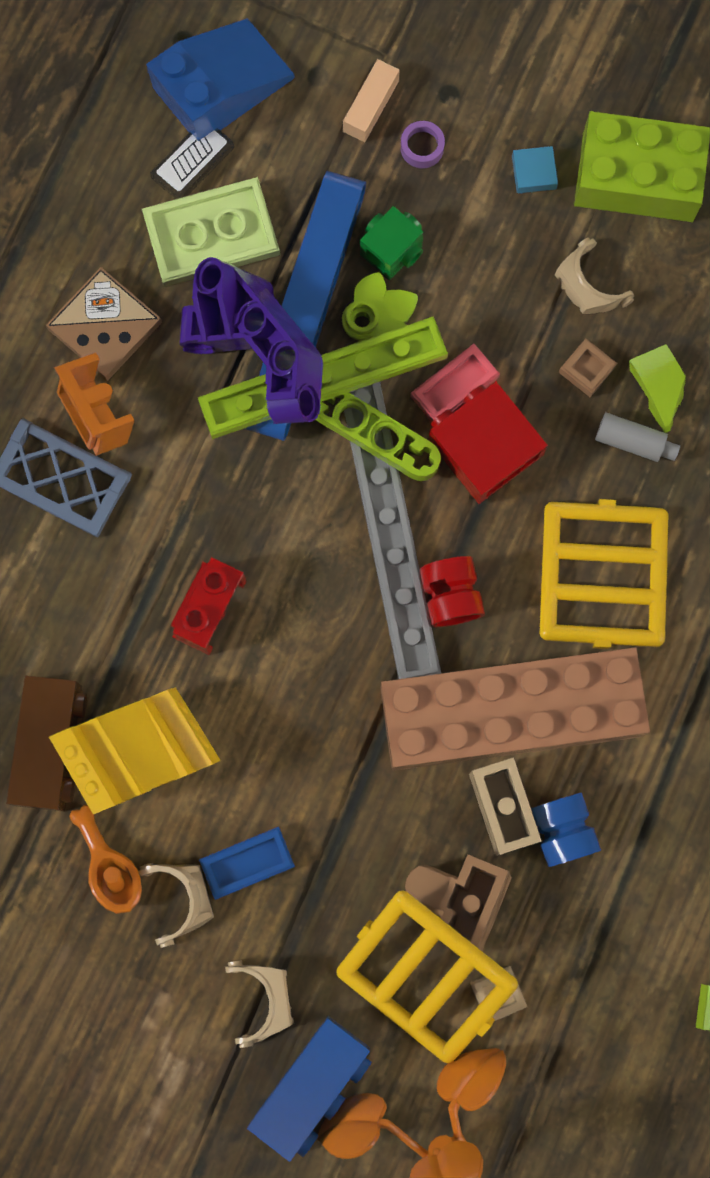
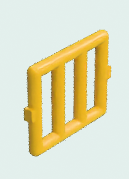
M599 499L598 504L549 502L546 504L544 509L539 631L542 639L546 641L593 643V648L610 649L611 644L648 647L663 645L665 642L669 518L668 512L664 508L616 505V500ZM561 519L652 524L651 548L560 543ZM559 559L650 564V589L558 583ZM557 601L649 605L648 630L558 625Z
M404 890L398 891L374 922L369 919L356 936L359 941L336 970L339 979L444 1063H452L477 1034L482 1037L495 1021L493 1016L518 987V981L513 975ZM406 913L425 930L377 987L357 970L400 916ZM440 940L460 958L415 1012L411 1014L392 997ZM475 968L496 986L446 1042L426 1025Z

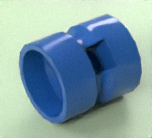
M582 793L531 808L538 832L545 836L540 845L547 867L601 851L594 828L586 826L584 822L588 818L589 812Z

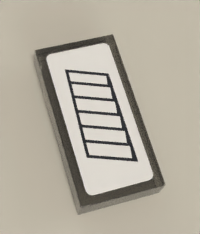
M218 128L199 141L189 132L150 172L151 178L175 199L186 197L235 148L234 142Z

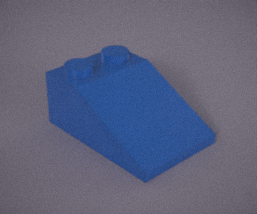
M248 18L178 41L146 64L153 89L191 135L193 134L198 141L214 130L219 132L295 78L291 69Z

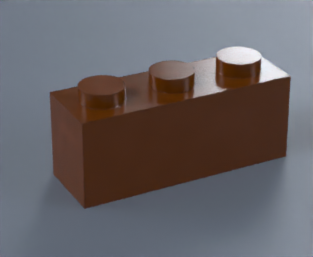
M25 675L6 804L65 812L66 803H72L76 784L72 777H70V773L49 736L77 726L78 718H84L87 708V693L82 692V685L77 681Z

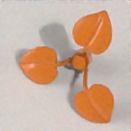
M497 1048L469 1051L459 1055L452 1063H448L443 1068L437 1080V1092L441 1099L451 1102L448 1111L453 1137L447 1135L436 1137L430 1143L428 1150L423 1148L390 1120L382 1119L386 1112L387 1104L382 1097L372 1093L357 1094L345 1099L332 1119L328 1120L326 1118L324 1120L317 1140L334 1157L351 1159L359 1157L370 1150L380 1136V1128L387 1129L422 1157L412 1168L409 1178H481L483 1157L478 1147L473 1143L467 1142L463 1136L458 1118V1109L461 1106L467 1111H475L491 1100L502 1081L506 1068V1055L503 1050Z

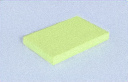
M258 177L142 208L164 287L194 279L195 270L199 263L209 257L217 258L239 267L280 255V249Z

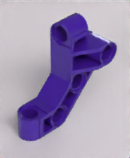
M213 257L204 259L199 263L194 274L192 294L194 305L182 308L180 346L183 347V351L194 354H212L222 351L253 349L266 365V401L269 416L274 421L273 424L313 422L317 419L321 407L323 360L319 351L275 299L273 287L269 281Z

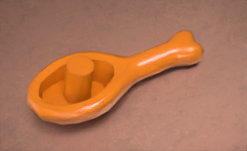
M87 804L83 805L80 809L72 810L69 818L80 829L91 854L88 883L92 894L109 911L116 914L130 912L139 903L142 892L138 869L128 857L107 845Z

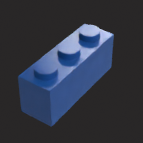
M328 1016L256 1113L247 1129L289 1162L296 1153L304 1157L319 1136L313 1131L323 1116L331 1120L344 1102L345 1098L339 1093L347 1082L352 1080L357 1084L372 1062L366 1058L370 1052V1047Z

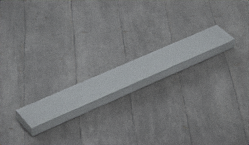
M380 382L349 392L387 415ZM347 408L344 410L347 428H355L362 423L364 417L358 409ZM383 429L376 434L374 440L378 447L384 450L394 448L390 429ZM350 441L398 678L405 679L441 674L399 470Z

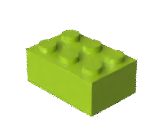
M590 111L583 132L574 206L693 222L703 201L710 127Z

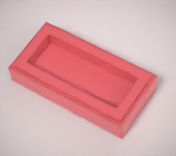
M472 344L412 391L410 397L432 422L447 409H451L454 413L466 404L464 398L473 389L480 385L487 388L499 378L500 373L479 348Z

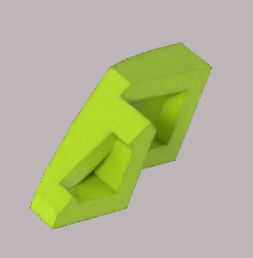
M667 344L629 360L631 373L649 399V410L664 433L671 431L678 405H681L683 400L686 376Z

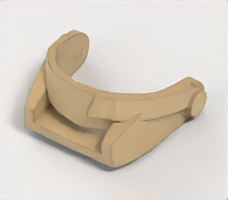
M589 237L582 240L578 244L579 247L558 267L555 276L557 279L561 278V289L565 290L567 296L573 304L580 308L582 314L607 312L619 306L623 308L634 301V294L631 290L620 295H608L597 291L586 281L581 271L580 257L597 244L593 238L590 240Z
M153 863L140 866L138 871L140 877L150 876L157 872H166L177 877L185 885L190 898L189 914L180 930L172 935H163L161 938L155 939L156 945H160L161 948L174 945V938L187 934L214 918L200 865H153Z
M242 960L228 962V966H225L226 973L246 972L253 975L264 985L269 998V1014L265 1024L254 1035H243L242 1037L235 1038V1043L239 1044V1048L254 1046V1043L262 1041L294 1023L291 1017L286 970L258 965H242Z

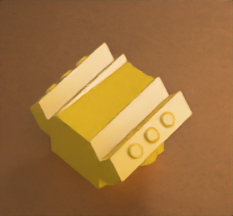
M176 687L49 736L93 815L221 761Z

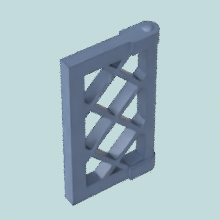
M24 418L19 421L0 457V488L97 538L132 476V473L101 459ZM32 435L47 443L49 448L26 455L23 446L28 436ZM63 451L84 462L85 466L61 473L55 452ZM51 454L57 475L34 482L28 461ZM23 463L29 484L21 485L6 477L12 466ZM98 469L114 477L109 489L97 491L92 470ZM87 472L93 494L70 501L64 479ZM59 481L65 503L58 504L38 494L36 488ZM92 500L96 502L97 511L92 520L72 510L73 506Z

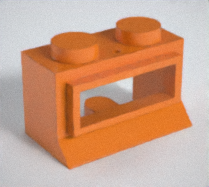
M93 353L54 368L60 377L57 394L88 450L93 449L97 456L126 445L135 420L131 414L115 419L107 405L112 396V387L107 383L96 385L94 382L100 358L97 353Z

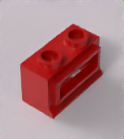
M212 557L208 563L203 561L171 623V627L174 630L172 638L210 655L213 647L209 645V642L220 620L224 618L225 610L237 587L243 589L247 582L244 572Z

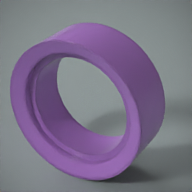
M417 121L410 124L404 130L401 137V154L404 160L409 165L422 169L437 164L444 152L445 138L443 132L437 125L429 121ZM427 132L435 137L438 146L432 154L419 156L409 149L407 144L409 138L415 133Z

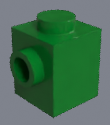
M394 206L385 215L378 213L369 222L365 229L366 234L360 240V255L388 280H391L403 266L410 268L423 253L421 248L423 242L421 224L412 214L408 212L402 214Z

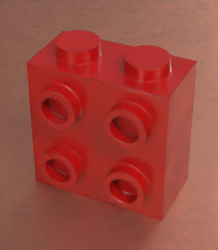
M497 381L487 388L480 385L473 389L464 398L466 404L454 413L451 409H447L431 422L433 428L430 430L428 439L438 448L442 459L478 504L543 457L548 447Z

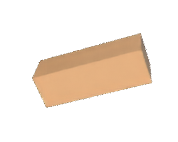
M377 59L343 120L344 133L366 142L399 82V69Z

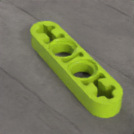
M349 392L326 400L334 405L336 398L341 399L335 405L332 417L327 416L329 406L320 402V412L317 419H315L319 423L414 480L427 481L437 474L441 463V455L438 448L429 440ZM355 408L362 413L364 419L358 427L347 428L341 424L339 417L345 409ZM383 429H390L397 434L399 441L394 448L384 450L376 445L374 440L376 434ZM406 440L412 442L409 445V451L417 456H421L423 452L430 454L429 463L432 464L431 467L423 465L420 470L414 467L415 459L407 453H404L403 460L396 458L403 451Z

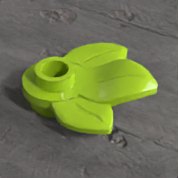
M380 272L368 275L356 285L354 302L349 304L343 312V329L351 338L363 341L407 326L405 322L413 314L418 296L415 293L404 290H386V284ZM364 316L369 319L370 323L366 327H359L354 322L356 318Z

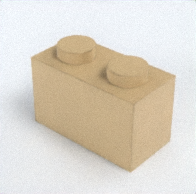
M514 757L471 771L469 776L495 855L498 856L541 842Z

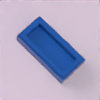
M279 827L199 859L215 900L295 867Z

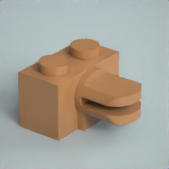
M467 855L458 877L432 866L422 865L410 872L406 879L405 889L483 951L512 877L509 871Z

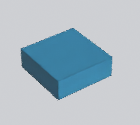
M553 146L513 150L512 161L517 193L557 189L558 180Z

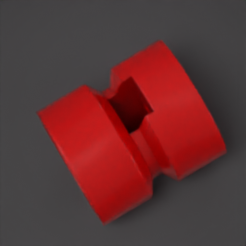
M472 557L447 558L429 563L420 568L424 592L432 595V599L427 603L432 627L463 624L485 616L481 593L473 589V585L477 582V575Z

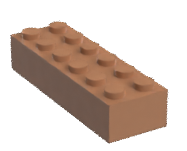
M637 648L383 681L380 687L392 771L640 738L650 733Z

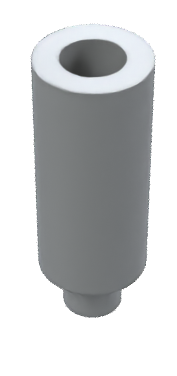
M605 412L595 438L596 441L658 462L660 457L675 461L680 449V445L666 441L668 434Z

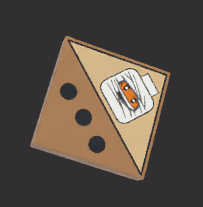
M100 267L46 324V327L80 358L97 353L100 358L97 373L108 381L159 327L162 320Z

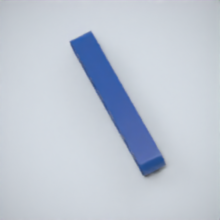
M328 170L324 175L282 303L284 310L315 348L366 189V181ZM264 363L259 376L266 374V365ZM270 419L244 429L285 441L291 423L273 424L274 421Z

